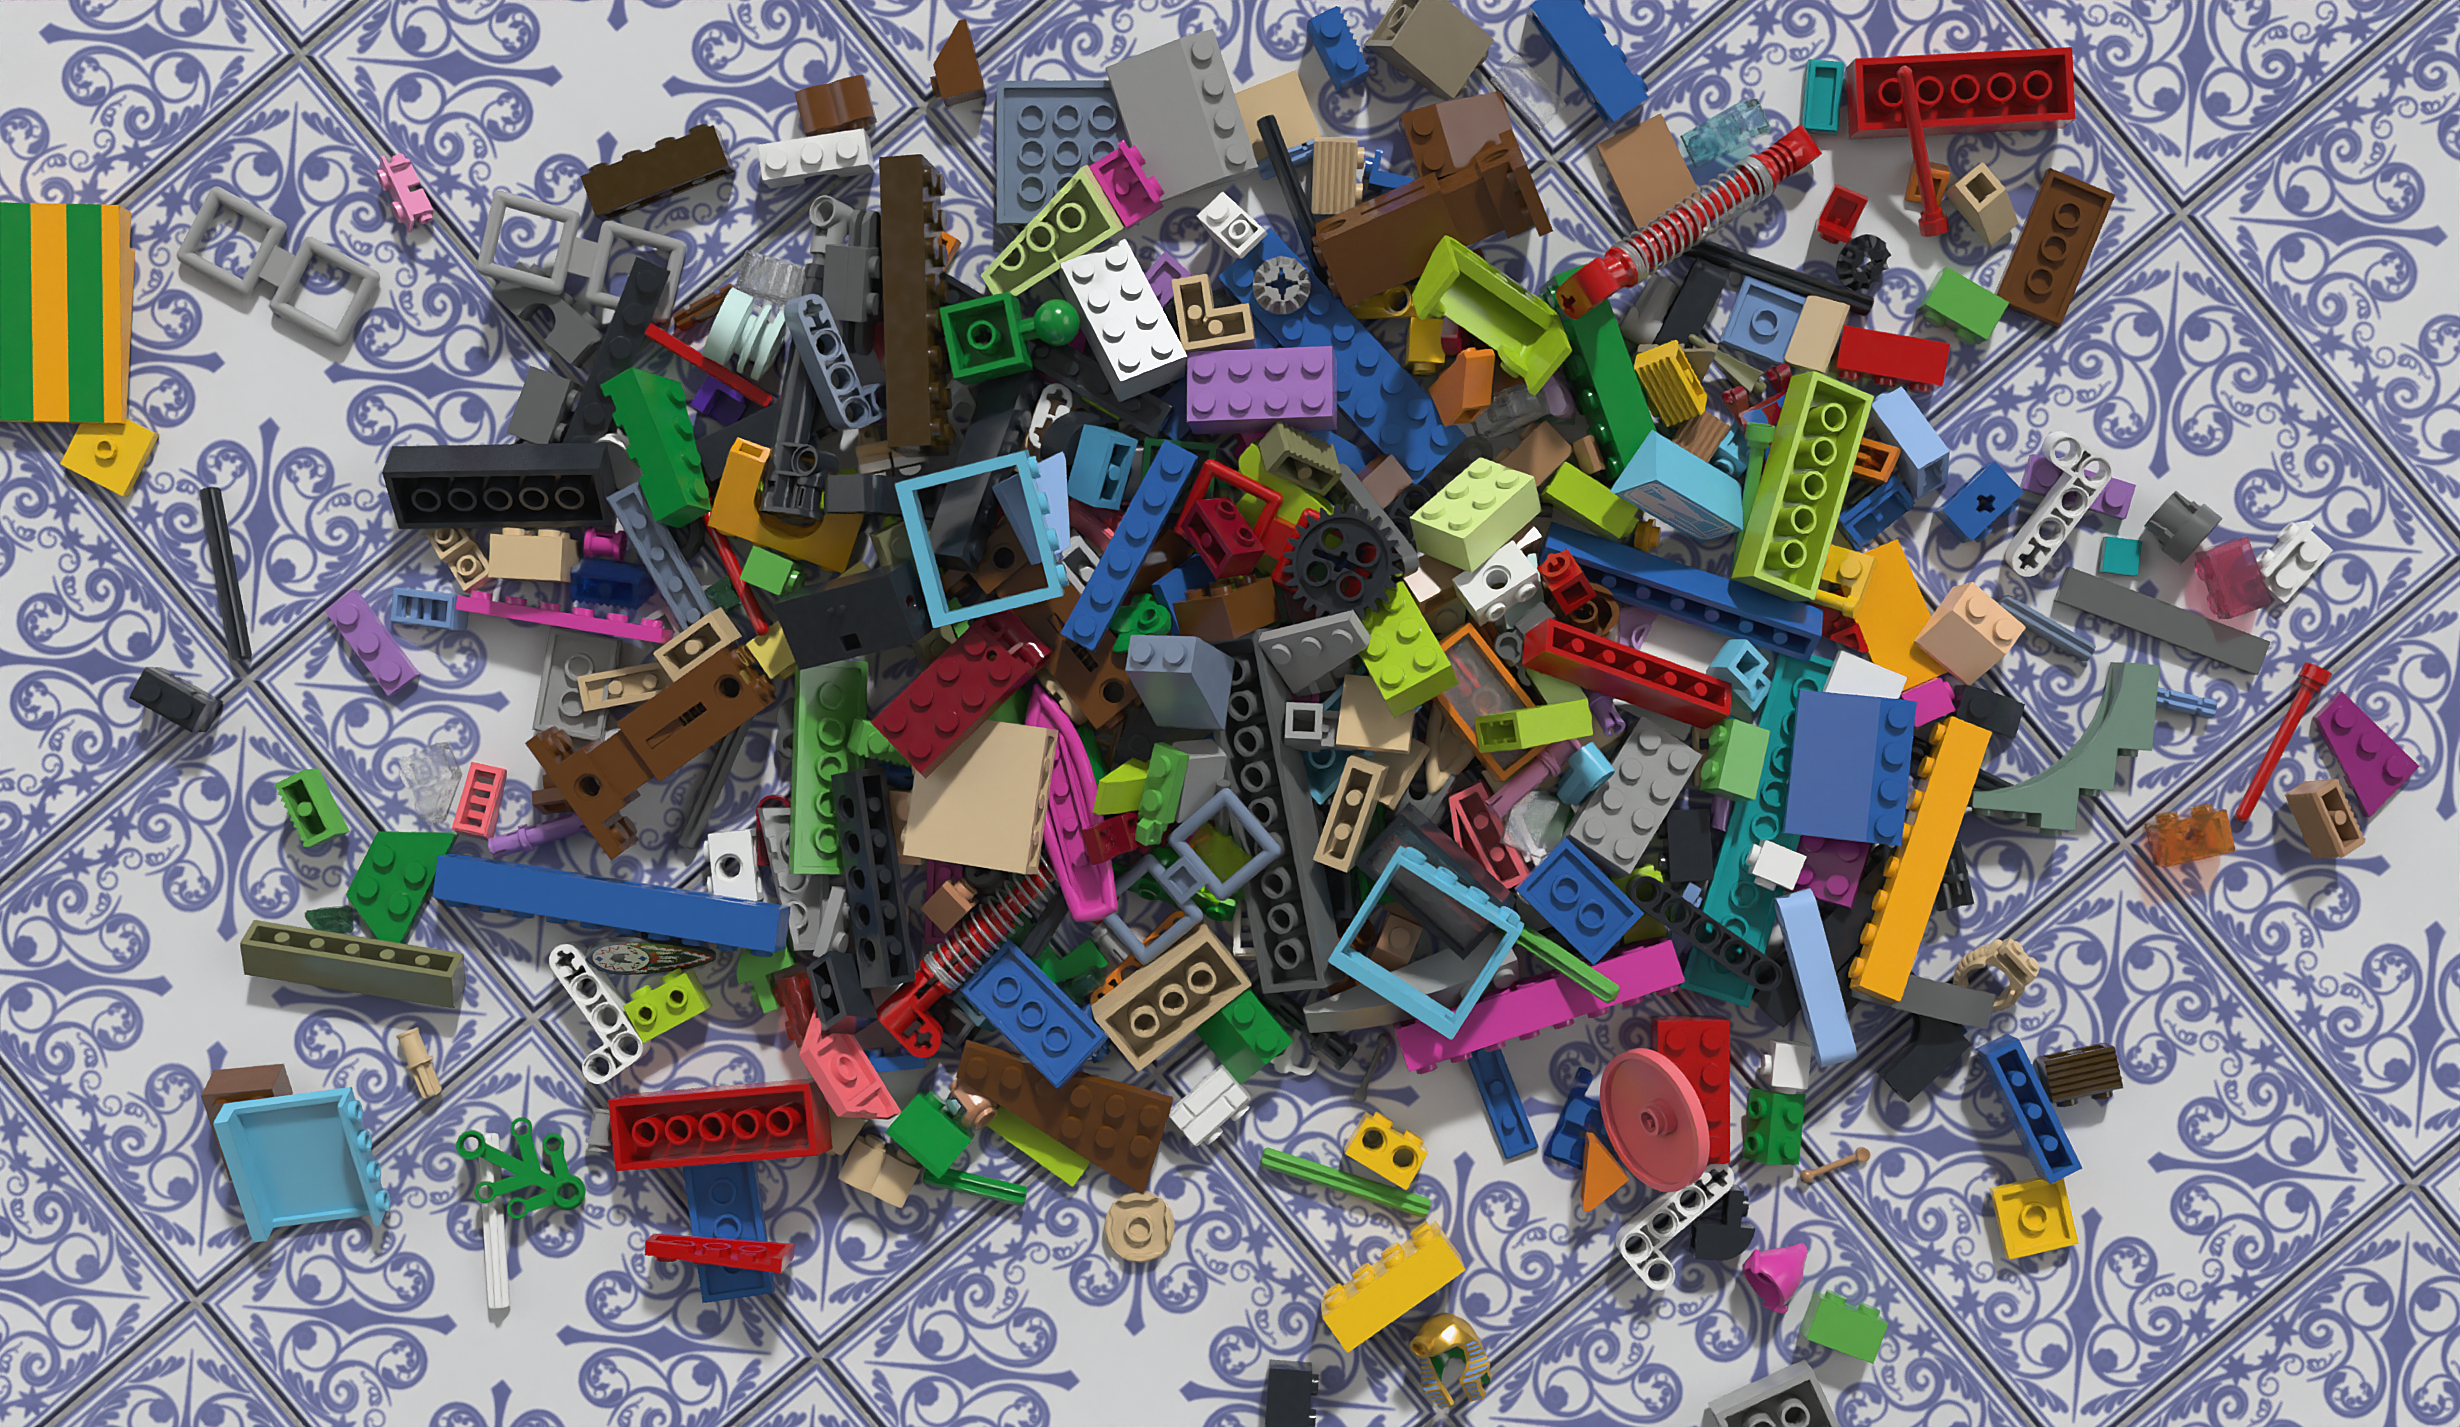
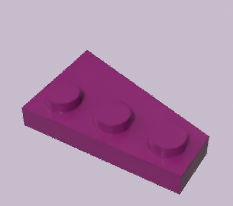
M2337 692L2312 717L2331 755L2336 757L2345 774L2343 778L2360 803L2358 807L2364 817L2370 818L2420 767L2343 692Z

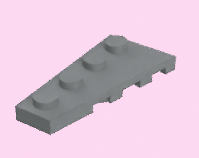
M791 807L757 808L779 904L791 906L787 931L789 948L794 951L814 950L829 900V874H789Z

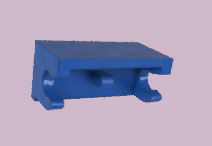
M1897 475L1890 476L1887 483L1874 487L1839 515L1836 528L1854 551L1857 552L1906 512L1914 508L1915 501L1900 482Z

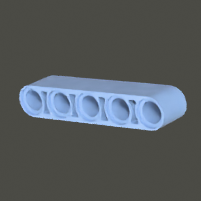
M1808 888L1775 897V911L1817 1063L1822 1068L1856 1059L1857 1051L1814 894Z

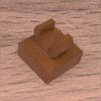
M548 774L543 775L544 789L532 791V805L543 815L574 810Z

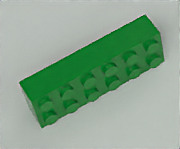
M1582 265L1554 275L1539 288L1540 294L1538 297L1552 307L1559 315L1572 352L1562 363L1563 372L1569 382H1573L1577 393L1574 396L1577 410L1580 415H1585L1589 426L1586 430L1587 436L1595 435L1607 468L1600 471L1601 477L1604 482H1609L1612 488L1651 430L1657 431L1609 299L1579 319H1572L1567 316L1558 304L1556 298L1557 288L1585 266Z

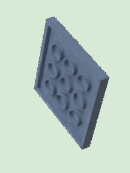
M1109 80L997 81L998 226H1027L1081 167L1085 165L1089 167L1119 148L1117 143L1122 140L1125 141L1128 148L1131 147Z

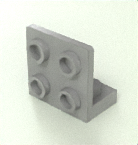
M832 886L813 956L821 957L828 951L856 954L847 887ZM905 905L907 923H909L912 908Z

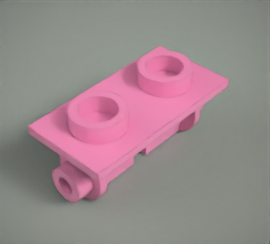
M398 154L391 157V163L388 164L383 155L380 159L379 170L376 171L378 181L384 191H390L394 200L391 203V207L398 223L404 222L410 233L413 230L414 221L419 220L421 225L431 222L434 210L423 188L410 192L408 189L420 184L410 159H405L404 154Z

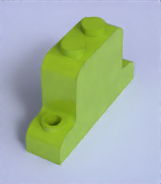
M1258 437L1240 456L1239 472L1282 494L1283 503L1277 516L1296 525L1303 510L1306 508H1312L1320 512V508L1323 507L1328 515H1333L1334 505L1324 496L1265 471L1266 467L1263 466L1262 452L1259 451L1260 447H1258L1260 441ZM1246 493L1236 504L1238 511L1252 530L1266 502ZM1328 534L1325 539V546L1329 549H1335L1342 544L1343 540ZM1264 553L1255 567L1263 574L1269 576L1272 574L1278 560Z

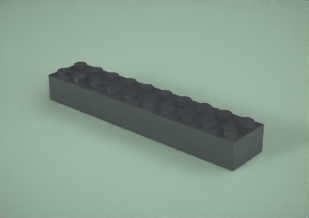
M1279 625L1256 629L1236 639L1206 642L1235 659L1225 730H1213L1215 743L1227 755L1223 779L1231 782L1230 790L1281 847V854L1243 885L1263 994L1326 988L1345 979V972L1328 962L1339 941L1324 864L1313 860L1319 843V835L1303 751L1284 744L1286 702H1293L1292 693L1258 643L1263 632L1279 629ZM1229 811L1239 869H1241L1263 851V848Z

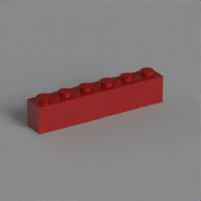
M1547 618L1525 633L1523 667L1704 730L1730 716L1732 683L1551 618Z

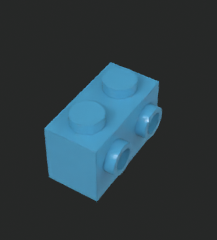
M1084 424L1067 485L1068 495L1090 506L1119 510L1138 440L1113 429Z

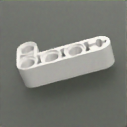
M2063 431L2050 433L2042 444V451L2050 462L2064 472L2005 551L2007 564L2024 577L2034 576L2044 568L2112 477L2113 469L2111 463L2106 458ZM2069 441L2070 450L2068 454L2062 458H2056V446L2060 442ZM2098 461V473L2091 478H2085L2084 469L2086 465L2090 462ZM2076 491L2077 499L2072 506L2063 507L2061 504L2063 496L2067 492ZM2046 521H2054L2055 527L2053 532L2048 536H2040L2039 529L2041 525ZM2031 538L2042 545L2040 549L2029 542ZM2020 554L2029 555L2031 557L2030 561L2027 563L2019 559Z
M570 941L552 950L549 964L604 1042L601 1047L584 1059L582 1065V1072L589 1082L602 1084L645 1056L650 1049L651 1040L642 1043L623 1005L627 1004L605 972L597 970L586 961L587 947L578 941ZM572 952L575 958L572 959L571 964L567 965L564 959L567 958L568 953ZM585 968V973H582L574 977V973H577L580 971V969ZM586 978L595 982L597 986L595 996H590L584 991L583 983ZM606 1007L612 1008L617 1013L618 1020L615 1025L605 1021L604 1010ZM630 1036L637 1041L638 1051L636 1054L626 1050L624 1046L626 1037ZM597 1057H602L608 1061V1074L600 1073L597 1070L595 1063Z
M1707 1164L1704 1173L1699 1179L1708 1189L1705 1193L1696 1183L1679 1191L1663 1192L1617 1232L1615 1238L1617 1248L1624 1259L1651 1289L1657 1291L1665 1290L1672 1285L1675 1279V1270L1660 1248L1733 1186L1734 1173L1727 1164ZM1712 1169L1718 1171L1721 1176L1718 1181L1712 1179L1709 1173ZM1687 1190L1696 1191V1199L1692 1204L1687 1206L1680 1204V1197L1683 1192ZM1660 1213L1669 1215V1221L1665 1227H1653L1652 1222L1656 1215ZM1630 1237H1641L1642 1244L1639 1249L1635 1251L1625 1249L1626 1241ZM1657 1263L1664 1264L1665 1270L1662 1276L1658 1278L1648 1276V1271L1652 1265Z

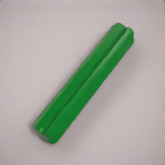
M948 1168L940 1179L928 1169H925L923 1182L928 1185L1016 1206L1024 1205L1028 1192L1026 1186Z

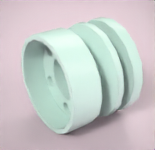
M732 287L712 325L703 348L702 356L725 365L733 353L740 355L737 372L743 374L751 360L755 362L750 378L760 381L763 374L773 365L784 342L787 325L783 314L784 311H779L772 324L768 322L773 306L766 304L757 317L751 314L755 298Z

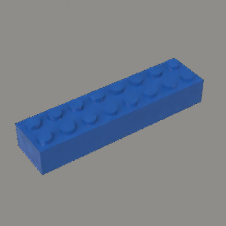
M1269 228L1266 231L1267 235L1242 259L1237 258L1218 276L1219 285L1224 287L1225 291L1238 305L1249 303L1252 316L1279 343V348L1333 346L1337 360V410L1379 454H1392L1413 480L1410 485H1418L1467 436L1457 425H1443L1431 397L1338 299L1335 300L1332 292L1283 240ZM1280 255L1295 258L1306 268L1311 282L1310 293L1304 305L1297 311L1284 315L1274 314L1265 310L1257 302L1253 292V279L1258 268L1266 260ZM1280 270L1277 282L1266 286L1277 288L1279 294H1281V300H1284L1286 288L1298 285V283L1286 281L1283 270Z

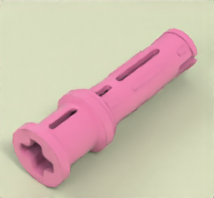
M1576 738L1549 744L1534 756L1535 760L1491 798L1487 799L1485 805L1492 814L1496 812L1495 817L1501 819L1504 814L1548 776H1558L1561 773L1560 768L1582 746Z

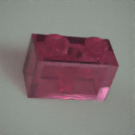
M2248 536L2234 538L2195 552L2197 559L2195 561L2196 573L2202 581H2205L2209 592L2207 603L2211 612L2217 615L2218 620L2232 619L2272 604Z

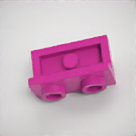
M1122 140L1117 143L1119 148L1090 165L1089 168L1128 230L1162 209L1164 206L1159 197L1165 193L1154 175L1147 178L1141 169V166L1145 165L1146 162L1137 147L1133 145L1128 148L1125 141Z

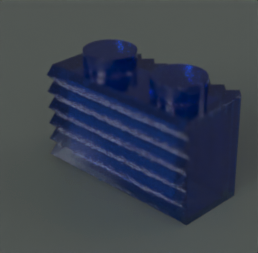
M584 557L573 568L571 567L570 599L573 603L577 600L580 604L584 601L586 604L591 602L593 605L598 603L600 606L605 604L607 607L612 605L614 608L619 606L621 609L626 607L628 610L633 608L636 611L654 595V581L643 564Z

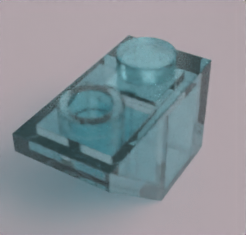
M1756 98L1734 104L1680 137L1694 168H1698L1750 144L1771 132L1772 129Z

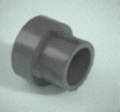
M2175 491L2151 516L2144 527L2160 539L2158 542L2164 546L2162 551L2181 565L2223 518L2206 504L2199 506L2196 502H2190L2179 492Z

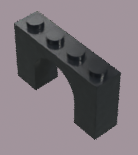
M1864 944L1836 971L1846 1013L1850 1012L1861 1001V999L1849 996V986L1852 978L1848 976L1855 957H1860ZM1912 1013L1913 1028L1908 1041L1876 1073L1901 1099L1910 1103L1972 1045L1964 1037L1968 1031L1962 1024Z

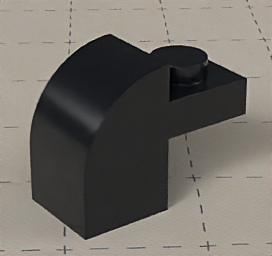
M1082 407L1057 418L1048 427L1040 446L1041 460L1063 452L1066 458L1067 485L1084 424L1104 427L1103 416Z
M1733 1184L1729 1191L1723 1195L1720 1219L1697 1217L1692 1221L1689 1252L1695 1259L1729 1260L1743 1253L1750 1245L1754 1237L1755 1228L1749 1221H1742V1217H1747L1749 1199L1748 1196L1744 1195V1191L1739 1185Z

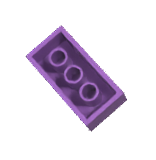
M1333 346L1187 352V423L1193 435L1268 432L1278 421H1282L1283 424L1288 423V426H1293L1294 429L1299 428V431L1337 430V360Z

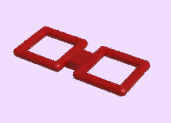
M1213 459L1206 460L1173 527L1174 534L1192 543L1180 525L1195 501L1203 500L1213 477L1265 501L1266 504L1253 531L1266 549L1264 553L1278 560L1271 574L1272 583L1295 594L1299 588H1288L1286 585L1294 577L1283 572L1284 567L1292 565V561L1286 559L1283 554L1285 552H1294L1295 550L1287 540L1288 538L1299 540L1301 535L1295 527L1299 525L1307 529L1310 525L1306 516L1310 515L1317 521L1321 519L1320 512L1312 508L1304 509L1295 525L1277 516L1283 503L1281 493ZM1335 531L1330 533L1331 535L1343 540V534L1341 532ZM1373 546L1362 548L1361 550L1364 553L1359 562L1367 564L1374 561L1377 555L1376 548ZM1356 568L1354 571L1355 573L1365 578H1367L1370 573L1368 571L1361 570L1358 568ZM1355 579L1349 580L1343 592L1344 596L1351 598L1358 595L1361 591V582Z

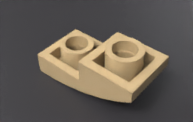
M467 528L429 529L425 532L439 558L448 564L464 592L471 595L472 590H478L493 579L488 577L489 558Z

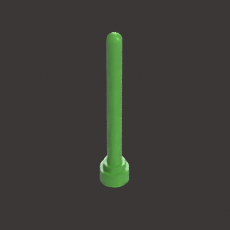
M1746 423L1744 438L1748 439L1747 446L1750 447L1742 498L1743 530L1737 532L1730 580L1736 582L1739 581L1732 579V575L1759 488L1764 451L1769 448V443L1774 441L1776 427L1770 424Z

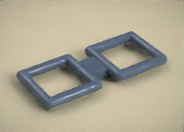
M1224 788L1168 835L1167 841L1181 858L1167 870L1152 854H1146L1115 880L1116 896L1118 897L1144 874L1149 872L1186 914L1147 948L1116 913L1102 919L1142 965L1150 964L1203 919V912L1190 898L1203 886H1206L1217 900L1225 901L1281 854V847L1229 788ZM1226 806L1263 848V851L1222 884L1185 840Z

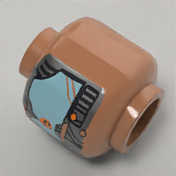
M958 1078L950 1084L949 1090L951 1092L946 1099V1106L963 1127L980 1129L998 1114L996 1109L998 1103Z

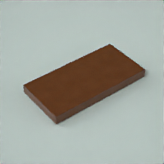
M2048 168L2045 171L1994 293L2009 302L2008 309L2054 328L2061 327L2115 198V194L2052 168Z

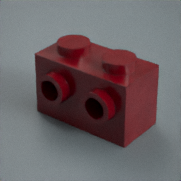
M1229 497L1195 501L1180 525L1216 579L1250 575L1266 551Z

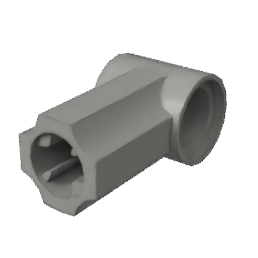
M1653 274L1642 290L1634 307H1630L1619 325L1622 337L1637 346L1639 344H1652L1663 325L1661 321L1680 288L1667 278Z

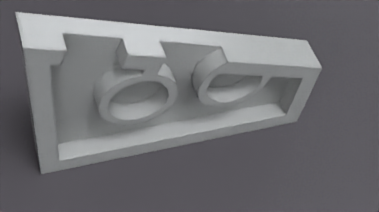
M1354 610L1263 632L1258 643L1293 694H1296L1365 649L1369 644L1371 636Z

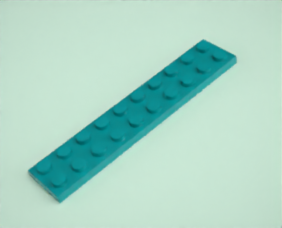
M1778 653L1770 679V687L1765 696L1756 725L1771 731L1756 799L1753 801H1734L1727 831L1723 834L1713 867L1714 880L1709 881L1701 907L1704 913L1763 954L1766 952L1777 916L1774 898L1782 896L1784 888L1776 885L1775 890L1772 891L1755 884L1754 880L1756 877L1747 873L1750 865L1745 864L1752 845H1759L1760 840H1768L1796 852L1801 835L1783 833L1788 788L1786 782L1789 777L1798 690L1822 692L1834 663L1832 660L1813 654L1809 661L1805 662ZM1709 923L1700 924L1695 931L1696 939L1699 942L1708 940L1712 934ZM1732 944L1727 947L1725 958L1728 962H1734L1740 958L1741 948L1738 944ZM1692 945L1687 953L1682 970L1685 982L1678 984V987L1749 1008L1754 987ZM1759 966L1755 971L1756 981L1758 979L1761 966Z

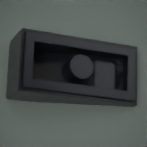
M927 982L918 991L922 994L930 984ZM944 994L928 1009L930 1014L942 1026V1041L955 1052H963L966 1040L973 1041L982 1029L972 1021L957 1003ZM921 1017L916 1019L920 1023L924 1021Z

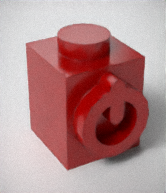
M1568 549L1556 554L1550 553L1545 562L1537 567L1540 575L1566 615L1597 596Z

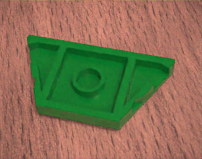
M417 831L377 832L345 895L378 940L404 944L434 885L438 855L450 854L459 834L456 832Z

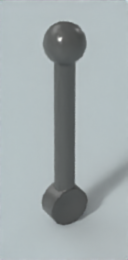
M1381 1033L1377 1037L1378 1046L1360 1087L1356 1088L1353 1092V1097L1357 1102H1364L1367 1099L1366 1089L1384 1048L1391 1043V1037L1386 1033Z

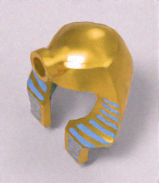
M1440 1313L1427 1319L1421 1325L1417 1336L1413 1338L1409 1345L1411 1352L1420 1358L1421 1385L1423 1390L1435 1401L1439 1409L1452 1406L1455 1402L1443 1385L1441 1378L1447 1362L1451 1358L1457 1357L1466 1364L1462 1375L1459 1377L1460 1385L1471 1402L1484 1399L1487 1394L1481 1385V1381L1489 1384L1492 1376L1489 1371V1359L1473 1327L1466 1320L1452 1313Z

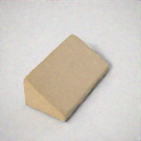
M1808 296L1784 361L1801 371L1825 373L1850 306L1818 296Z

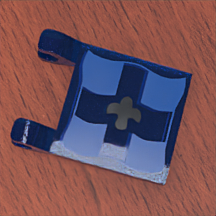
M1579 1067L1575 1073L1571 1089L1543 1153L1547 1157L1582 1171L1586 1132L1594 1133L1617 1161L1620 1158L1607 1134L1601 1114L1600 1101L1585 1095L1593 1080L1591 1071L1585 1067Z

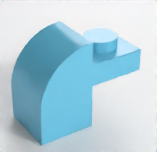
M1745 639L1727 640L1706 670L1707 675L1732 683L1731 697L1747 712L1756 711L1767 695L1771 683L1762 673L1769 662Z

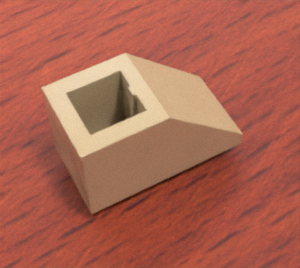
M1984 162L1970 170L1944 193L1989 247L2019 224L2005 187Z

